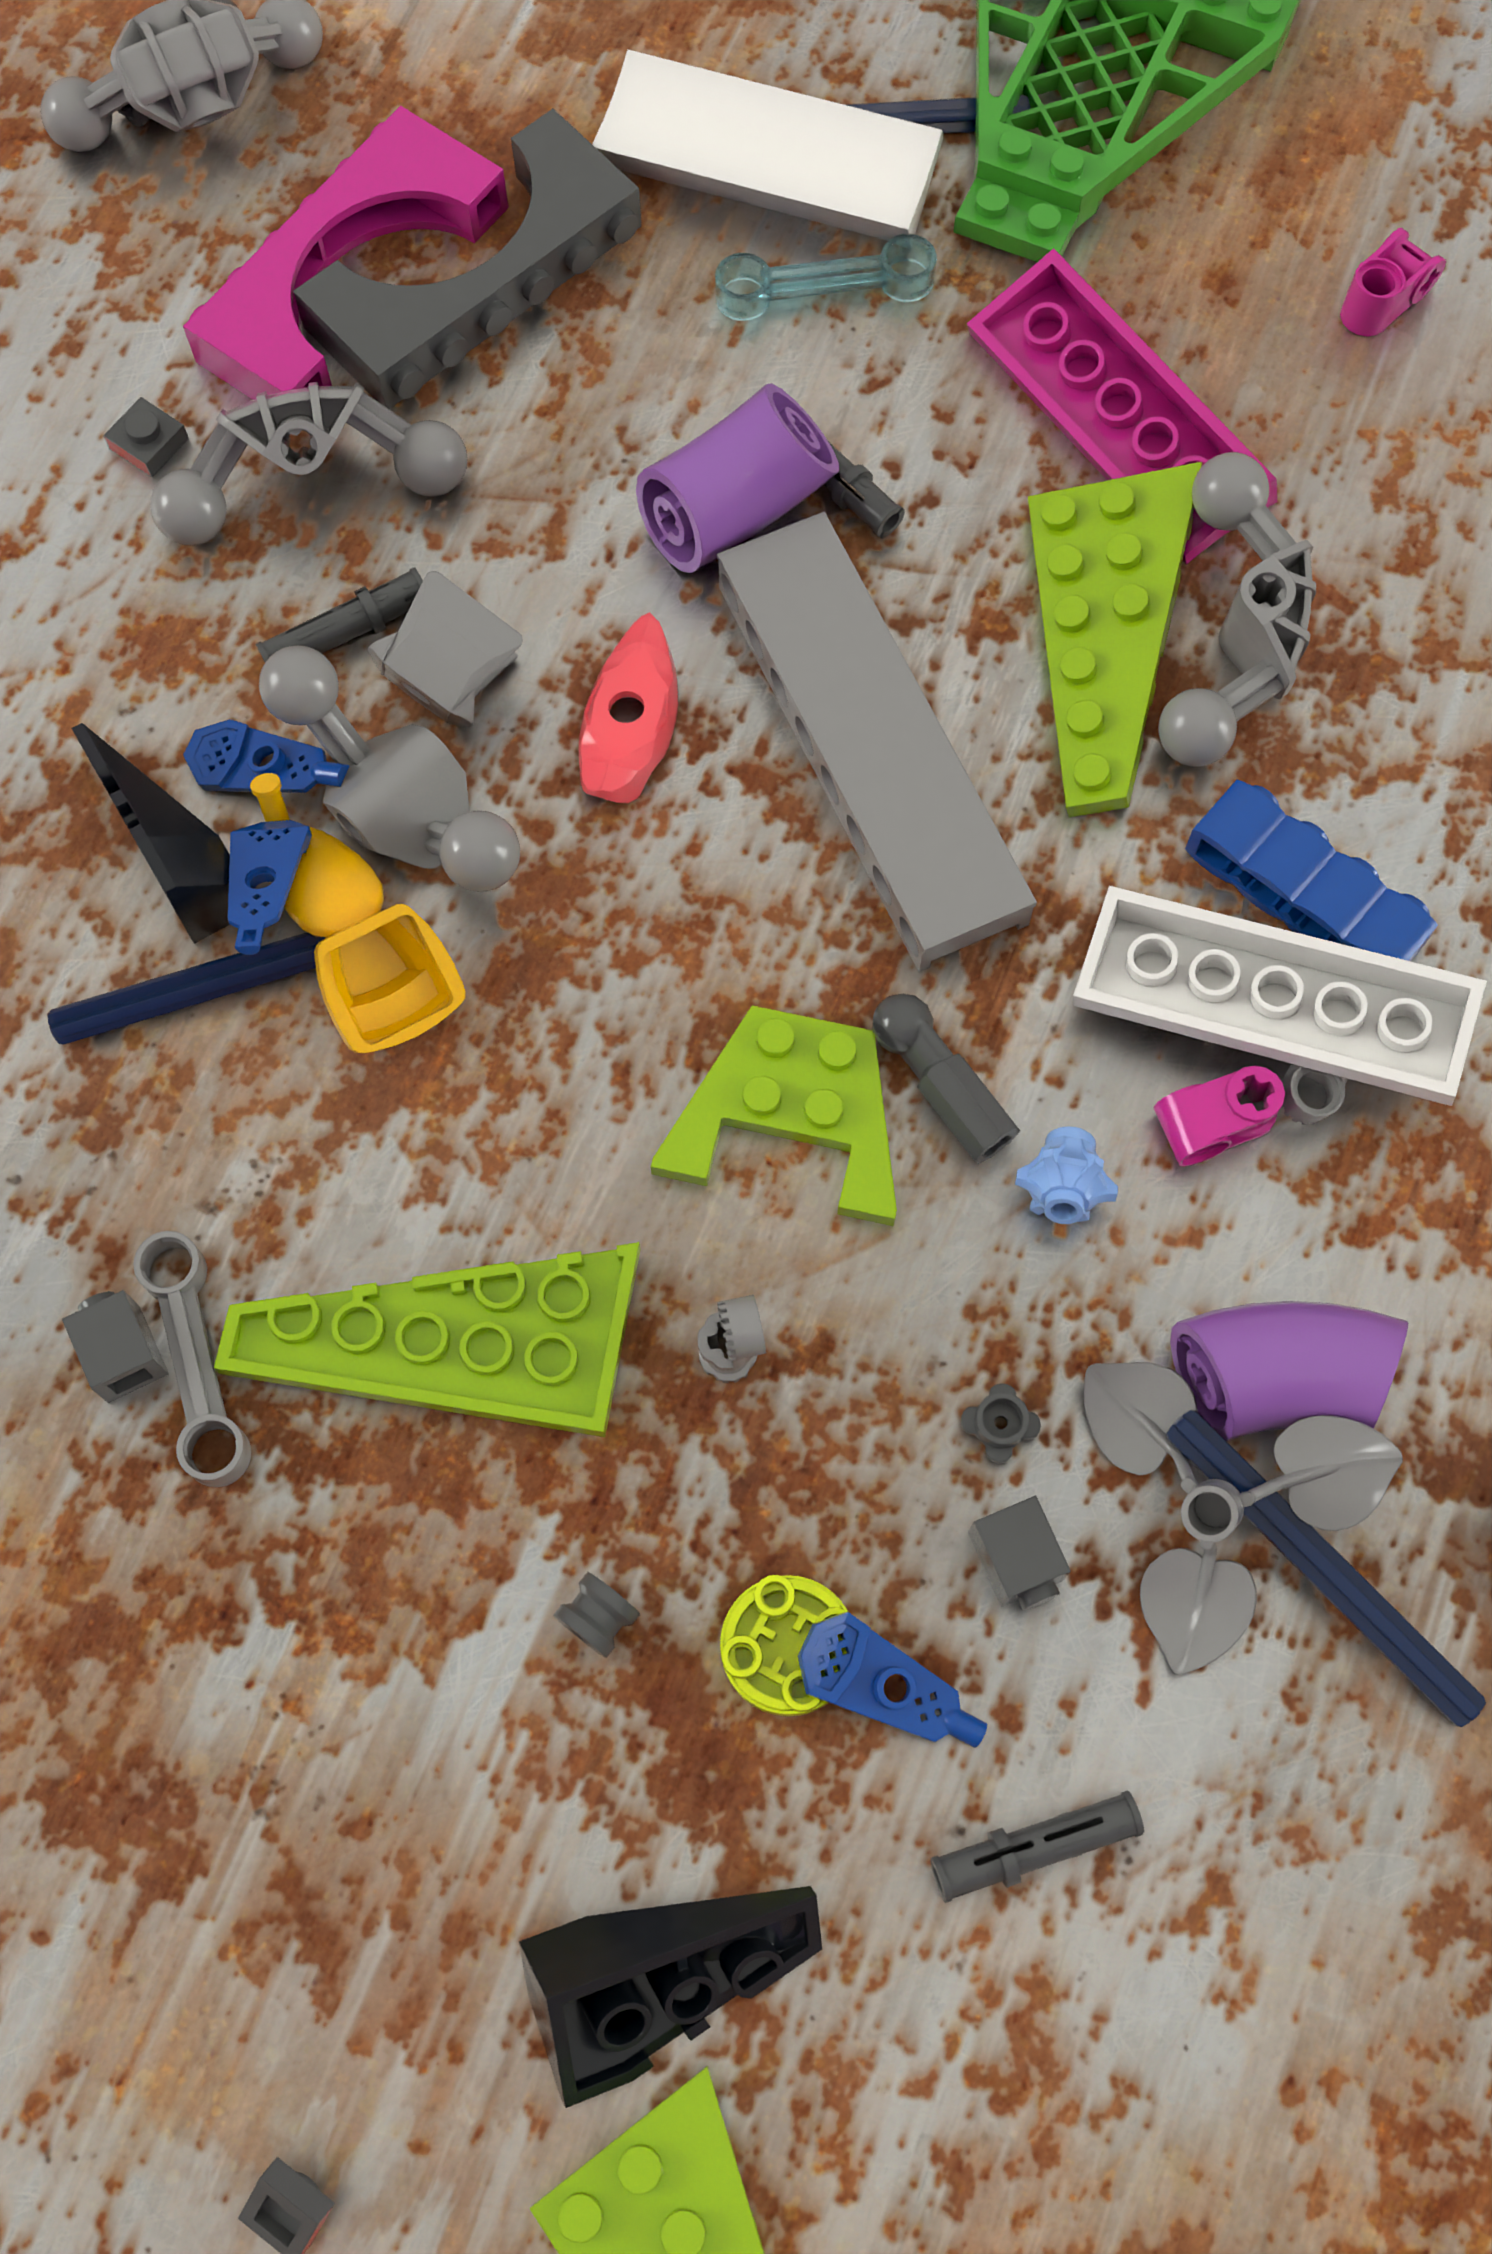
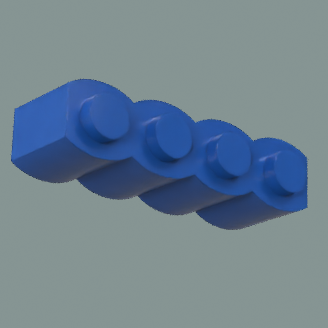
M1236 780L1193 828L1185 847L1190 856L1207 871L1221 880L1233 884L1252 904L1270 916L1283 921L1292 932L1412 961L1438 926L1436 921L1430 916L1429 909L1421 900L1413 895L1400 894L1387 888L1379 879L1378 872L1370 863L1361 858L1349 857L1337 852L1329 843L1327 835L1320 827L1309 821H1299L1286 815L1280 808L1276 797L1270 791L1258 785L1251 786L1241 780Z

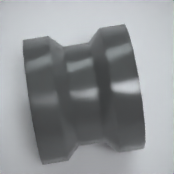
M587 1572L579 1582L580 1593L572 1603L562 1604L553 1616L586 1645L602 1657L607 1658L615 1648L614 1637L622 1627L632 1626L640 1616V1613L606 1583L592 1573Z

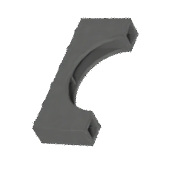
M551 109L511 137L516 177L530 194L531 200L524 221L518 231L488 261L465 274L448 280L408 286L381 283L353 272L336 260L293 290L303 328L376 401L386 408L390 409L403 399L414 396L426 382L447 367L457 365L477 345L490 336L501 333L513 319L531 306L544 302L553 290L574 275L588 270L596 259L617 244L628 241L635 234L636 230L642 227L639 188L554 109Z

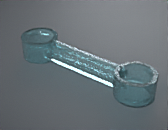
M902 234L890 239L884 245L880 255L769 267L762 258L754 254L736 253L723 259L716 268V304L725 316L734 320L748 321L761 316L768 309L770 301L778 299L882 288L889 297L902 302L917 301L929 294L933 288L937 260L936 250L927 239L919 235ZM901 261H912L920 264L925 270L915 275H903L894 271L891 266ZM737 280H750L761 286L758 290L749 294L733 293L726 288L728 284Z

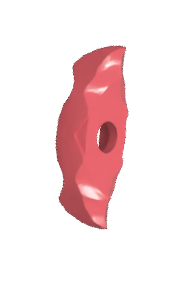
M650 612L641 616L633 623L603 665L587 701L580 729L579 767L582 790L586 794L616 803H630L641 795L653 770L667 752L677 718L678 685L674 660L659 621ZM625 697L638 699L644 705L642 715L637 720L629 723L618 722L610 715L612 705L617 700Z

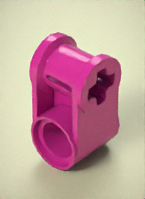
M1398 228L1383 242L1380 248L1357 267L1341 307L1340 317L1343 325L1349 331L1361 336L1368 337L1380 334L1412 304L1418 303L1428 294L1445 269L1446 260L1440 255L1432 258L1408 240L1409 232L1403 228Z
M1249 1066L1204 1084H1196L1179 1089L1159 1100L1153 1108L1179 1166L1185 1167L1204 1162L1229 1148L1267 1134L1275 1124L1277 1114L1283 1106L1285 1090L1282 1081L1276 1073L1265 1067ZM1247 1095L1252 1103L1262 1101L1264 1103L1262 1110L1257 1111L1252 1103L1241 1105L1242 1096Z

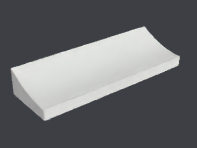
M627 49L610 105L592 145L619 170L912 247L943 141V131Z
M1109 886L1073 994V1006L1452 1106L1487 981Z

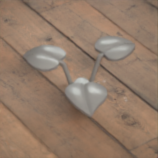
M1150 1362L1095 1363L1090 1365L1085 1373L1084 1405L1093 1437L1106 1458L1126 1472L1136 1475H1147L1154 1472L1162 1464L1168 1453L1173 1458L1181 1477V1487L1188 1493L1182 1503L1181 1519L1186 1530L1193 1537L1200 1540V1545L1204 1549L1203 1556L1188 1548H1175L1166 1551L1150 1563L1140 1585V1602L1145 1620L1160 1644L1171 1670L1175 1674L1188 1673L1217 1660L1236 1644L1252 1621L1257 1603L1256 1586L1252 1574L1244 1565L1236 1561H1215L1217 1555L1216 1542L1224 1540L1236 1529L1243 1518L1244 1507L1251 1506L1254 1502L1289 1487L1288 1498L1290 1506L1302 1521L1321 1530L1338 1531L1348 1529L1368 1518L1378 1507L1392 1478L1403 1462V1456L1399 1448L1374 1428L1349 1418L1318 1415L1298 1420L1288 1426L1276 1439L1274 1456L1278 1466L1285 1475L1273 1478L1242 1493L1229 1482L1220 1479H1209L1199 1483L1193 1475L1187 1458L1168 1441L1166 1436L1170 1426L1182 1414L1189 1410L1198 1412L1195 1395L1181 1375L1166 1366Z

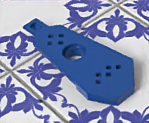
M230 719L195 730L183 754L198 785L204 791L252 792L250 783L255 777L264 773H273L280 778L282 784L281 792L307 793L317 784L341 787L350 767L347 764L327 762L325 751L322 748L250 728L247 724ZM274 754L268 764L260 766L264 758Z
M293 820L260 822L231 832L228 922L230 925L238 928L235 949L245 955L258 953L261 947L264 928L280 920L302 854L307 852L312 837L309 826ZM263 882H272L267 887L254 889Z
M844 1612L812 1624L798 1654V1661L807 1695L932 1742H936L949 1734L974 1748L981 1743L987 1730V1723L960 1709L958 1691L871 1630L868 1625L854 1615ZM839 1634H841L842 1640L840 1641L838 1640L837 1636ZM845 1647L847 1653L843 1654L841 1648ZM830 1652H833L834 1658L830 1659ZM837 1665L838 1671L834 1672L833 1666ZM824 1670L825 1676H821L820 1671ZM894 1674L901 1676L906 1683V1693L897 1702L890 1701L884 1693L885 1681ZM934 1693L935 1699L931 1700L929 1694ZM919 1698L921 1704L916 1705L914 1699ZM939 1708L940 1715L936 1716L934 1710ZM924 1714L926 1720L921 1721L920 1715Z

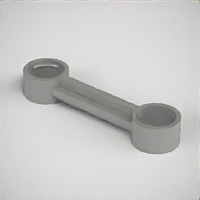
M175 1231L159 1232L148 1237L139 1246L134 1257V1272L139 1283L159 1302L187 1425L181 1431L177 1441V1458L184 1471L199 1483L209 1487L227 1486L237 1481L247 1470L251 1460V1445L246 1434L226 1416L216 1370L214 1369V1361L197 1295L206 1281L207 1263L203 1254L187 1236ZM172 1248L188 1250L192 1258V1266L188 1275L180 1283L171 1287H160L150 1281L151 1265L158 1255ZM216 1429L232 1433L236 1438V1451L232 1461L220 1471L201 1473L192 1460L193 1448L198 1439L208 1431Z

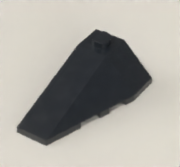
M81 723L71 728L193 943L195 944L229 926L230 854L219 835L86 725Z
M806 1886L585 1916L519 1941L528 1996L565 2108L634 2081L654 2067L649 2056L676 2037L685 2033L690 2041L710 2028L705 2017L735 1996L739 1995L742 1998L749 1999L755 1997L821 1951L822 1941L817 1895L812 1887Z

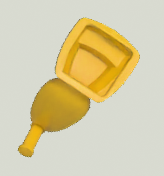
M264 773L255 777L250 783L251 791L258 799L265 822L291 820L280 790L282 786L280 778L273 773ZM310 827L312 837L307 852L302 854L284 908L302 930L316 937H327L318 942L315 947L314 956L319 987L336 1029L344 1043L354 1053L375 1052L396 1046L421 1035L456 1010L465 999L466 991L455 964L431 927L409 906L395 904L381 910L384 901L382 883L375 871L359 854L339 839L322 830Z

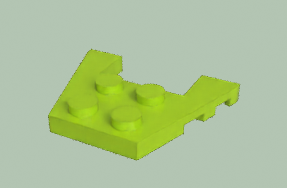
M752 1005L654 1155L651 1163V1174L707 1186L722 1126L847 1151L850 1153L837 1214L894 1226L897 1207L876 1041L873 1031Z

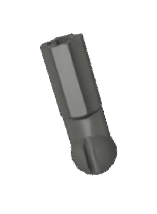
M904 993L885 998L877 1006L873 1016L872 1031L878 1044L891 1053L901 1055L920 1080L917 1088L974 1161L979 1164L993 1157L999 1150L1012 1142L1020 1132V1129L960 1054L953 1055L933 1029L934 1019L925 1002L915 995Z

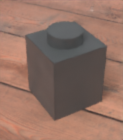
M124 1290L116 1294L108 1291L93 1295L79 1304L77 1312L62 1318L90 1388L108 1403L169 1375L140 1306Z
M1036 1495L973 1522L968 1533L1001 1607L1019 1601L1023 1611L1060 1595L1056 1584L1062 1582L1071 1570Z

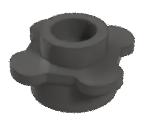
M1008 1384L994 1385L990 1389L989 1396L978 1407L966 1408L961 1416L963 1430L968 1434H975L986 1447L985 1454L987 1458L996 1463L1008 1461L1012 1456L1013 1448L1024 1439H1034L1039 1434L1041 1422L1037 1414L1028 1412L1024 1402L1016 1396L1015 1389ZM998 1417L1004 1418L1007 1426L1003 1429L997 1428L994 1423L995 1419Z

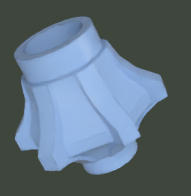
M1067 1126L1052 1130L1046 1136L1045 1145L1041 1148L1039 1155L1030 1164L1018 1169L1015 1179V1185L1028 1190L1032 1197L1030 1211L1037 1215L1045 1213L1048 1219L1059 1224H1072L1089 1220L1090 1210L1103 1202H1115L1118 1194V1186L1103 1170L1104 1160L1099 1158L1096 1153L1094 1137L1089 1132L1077 1127Z

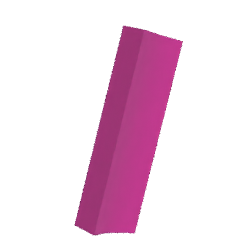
M1054 248L967 323L970 335L1106 480L1202 462L1204 465L1209 459L1219 454L1237 452L1252 457L1264 469L1269 482L1267 508L1278 502L1277 478ZM1194 508L1193 525L1190 538L1186 541L1183 562L1187 565L1229 531L1209 526L1199 517Z

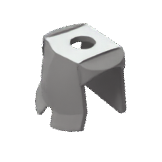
M430 571L426 574L399 631L375 641L368 647V651L381 675L385 676L419 704L446 723L461 727L473 726L475 697L518 657L515 651L521 646L523 638L519 632L437 571Z

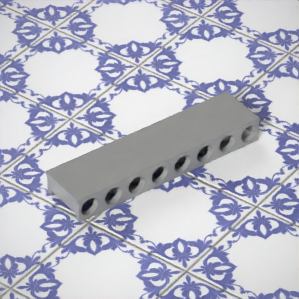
M825 511L718 553L719 589L918 971L921 972L930 968L931 961L1015 925L1018 930L1028 926L1037 901Z

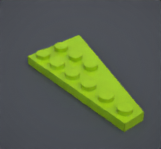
M1202 462L1028 496L1065 804L1069 818L1129 808L1144 743L1143 733L1149 706H1152L1155 694V679L1160 657H1163L1180 583V568L1186 541L1190 538L1193 525V481L1203 466Z
M640 1243L617 1245L615 1250L582 1254L581 1251L558 1254L556 1259L517 1265L512 1261L412 1277V1281L380 1286L376 1282L352 1286V1290L315 1296L303 1293L231 1304L228 1307L214 1369L222 1375L605 1437L641 1250Z
M708 2065L530 2207V2211L558 2254H765Z

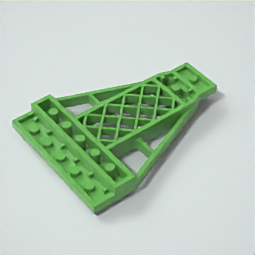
M976 0V159L974 182L955 216L953 233L1035 262L1042 259L1053 248L1063 256L1075 230L1097 212L1106 194L1260 70L1272 71L1289 35L1293 17L1302 0H1050L1045 12L1036 17L991 3L989 0ZM1092 16L1097 17L1100 23L1097 26L1082 30L1078 23V20ZM1062 26L1066 35L1056 37ZM989 31L1027 44L1004 90L998 97H994L989 93ZM1145 32L1150 42L1132 47L1127 37ZM1181 41L1238 60L1216 78L1170 63ZM1111 42L1116 52L1098 57L1093 47ZM1077 52L1082 62L1063 67L1058 57ZM1041 63H1043L1047 72L1036 75ZM1149 63L1145 69L1143 64ZM1126 69L1132 78L1113 84L1108 74ZM1092 79L1097 89L1078 95L1073 85ZM1058 90L1062 100L1043 105L1038 95ZM1157 90H1163L1189 99L1138 141L1131 143ZM1026 95L1031 109L1012 114L1014 107L1019 102L1020 96ZM1130 100L1128 106L1126 107L1124 102ZM1108 107L1113 117L1094 123L1089 112ZM1073 117L1078 128L1059 133L1054 122ZM1038 127L1042 136L1029 132L1027 130H1031ZM1111 138L1107 146L1104 140ZM1088 145L1092 153L1078 148Z

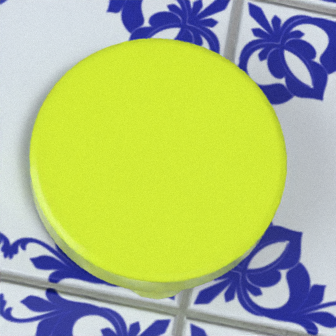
M770 1575L745 1590L729 1609L720 1637L722 1664L726 1676L736 1692L755 1708L779 1716L808 1714L828 1704L826 1701L806 1694L798 1654L812 1624L848 1612L842 1601L822 1584L800 1576ZM841 1634L837 1635L838 1640H842ZM845 1647L841 1648L843 1654L847 1653ZM833 1652L829 1653L830 1659L834 1658ZM837 1665L833 1666L834 1672L838 1671ZM824 1670L820 1671L821 1676H825Z

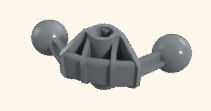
M212 0L163 1L149 7L126 22L111 51L110 62L113 71L94 83L81 77L72 76L61 78L48 87L43 95L40 108L43 126L48 135L58 145L76 152L90 151L100 146L110 133L112 114L128 104L143 115L175 132L204 126L222 118L241 106L257 67L259 54H262L274 65L285 69H297L309 64L317 56L322 45L323 29L320 18L315 9L306 0H266L259 7L255 19L245 20L242 12L237 7Z
M311 382L308 388L287 390L272 395H267L265 391L258 393L255 400L229 411L222 409L216 419L218 421L216 427L190 469L176 470L165 475L153 490L150 507L152 518L157 528L168 539L188 546L206 543L214 538L224 525L227 507L221 488L247 445L292 474L304 475L315 471L322 464L346 423L392 453L394 467L400 480L410 490L423 496L432 497L446 494L461 482L467 468V451L459 434L447 424L434 420H424L410 424L364 393V387L357 382L354 386H319L318 382ZM304 430L310 435L309 445L311 447L309 449L303 446L297 453L289 446L291 440L289 435L297 436Z
M1237 452L1219 454L1209 459L1200 468L1193 481L1192 501L1197 514L1205 523L1219 530H1238L1263 560L1244 575L1219 632L1221 649L1240 670L1242 675L1218 692L1204 688H1194L1177 694L1164 707L1158 725L1161 744L1169 756L1181 764L1194 767L1206 766L1221 759L1234 743L1237 733V721L1271 697L1281 699L1290 692L1296 681V666L1307 649L1311 636L1307 629L1311 614V603L1316 595V583L1312 579L1310 555L1313 546L1308 540L1296 543L1266 506L1269 497V482L1264 469L1252 457Z
M297 645L282 648L267 659L259 677V692L269 712L285 723L307 725L335 763L350 766L341 787L326 785L323 803L343 829L357 843L374 852L422 868L432 869L442 864L444 871L454 883L470 891L486 892L497 889L513 876L520 861V844L516 832L505 819L487 811L470 812L466 772L445 744L434 733L425 727L411 724L364 742L335 704L339 692L337 673L332 663L322 653L307 646Z

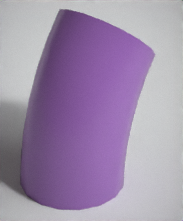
M772 383L765 384L746 402L708 431L667 457L645 468L637 477L636 495L638 508L646 530L657 549L667 561L681 572L694 573L717 560L718 553L743 544L791 511L839 472V462L826 437L808 413L783 389Z
M1302 1301L1250 1303L1213 1310L1178 1321L1171 1328L1170 1345L1176 1372L1191 1387L1195 1395L1198 1413L1226 1441L1248 1434L1286 1429L1298 1420L1318 1415L1349 1418L1374 1428L1395 1376L1409 1323L1406 1320L1368 1309L1332 1303Z

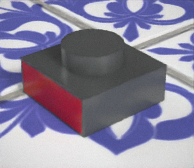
M142 397L103 435L111 451L150 477H153L189 439L182 423Z
M276 2157L260 2176L238 2219L280 2254H304L313 2243L335 2203L319 2190L311 2178L303 2173L294 2171L280 2158Z

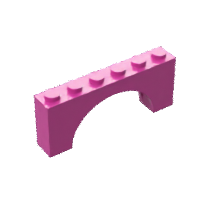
M400 105L385 122L379 123L373 129L370 137L349 158H345L339 163L335 172L314 194L308 195L302 201L299 209L278 230L271 232L267 236L263 245L242 267L236 268L229 275L226 283L205 304L198 306L193 311L189 320L183 325L195 362L252 400L256 399L258 393L266 391L267 395H272L287 390L308 388L311 382H318L319 386H332L324 355L314 349L301 333L302 321L293 290L350 250L364 242L388 233L412 229L439 230L458 235L476 243L509 208L503 168Z

